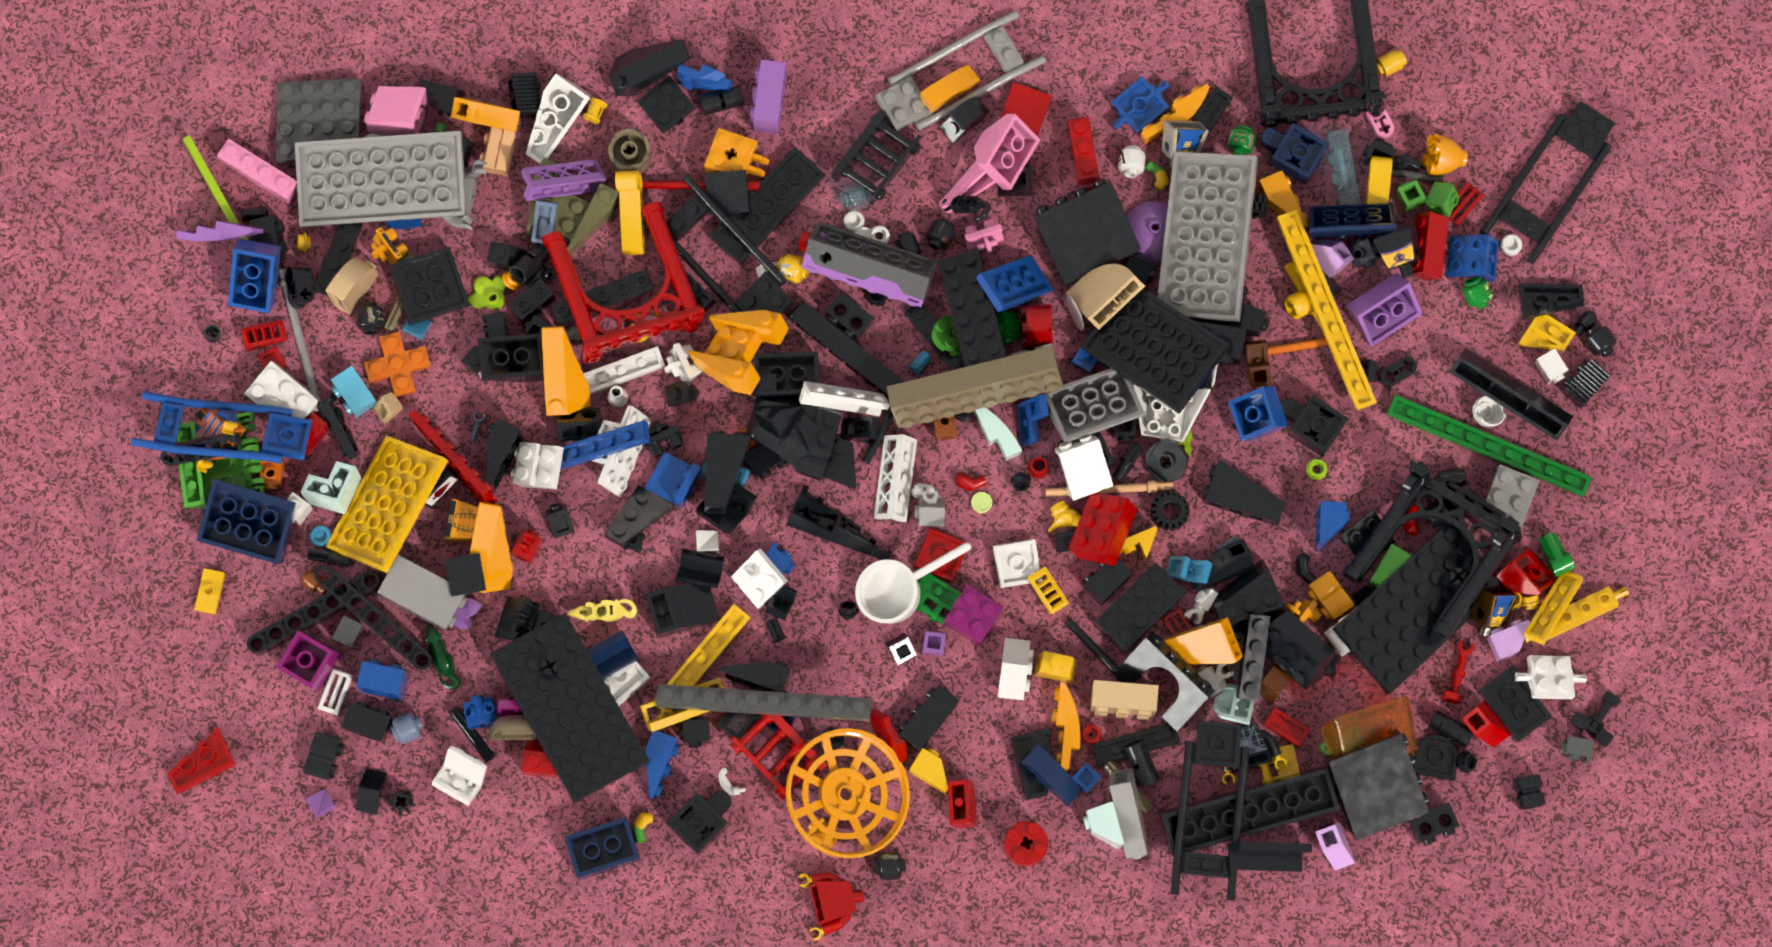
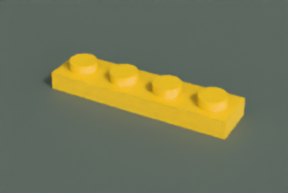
M1569 571L1557 578L1525 630L1524 638L1542 645L1546 643L1582 584L1583 576Z

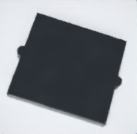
M480 553L467 556L461 554L460 557L445 559L451 597L463 594L470 596L471 593L486 590Z

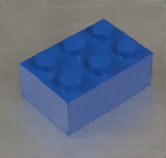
M239 238L233 248L228 306L270 313L276 299L281 246Z

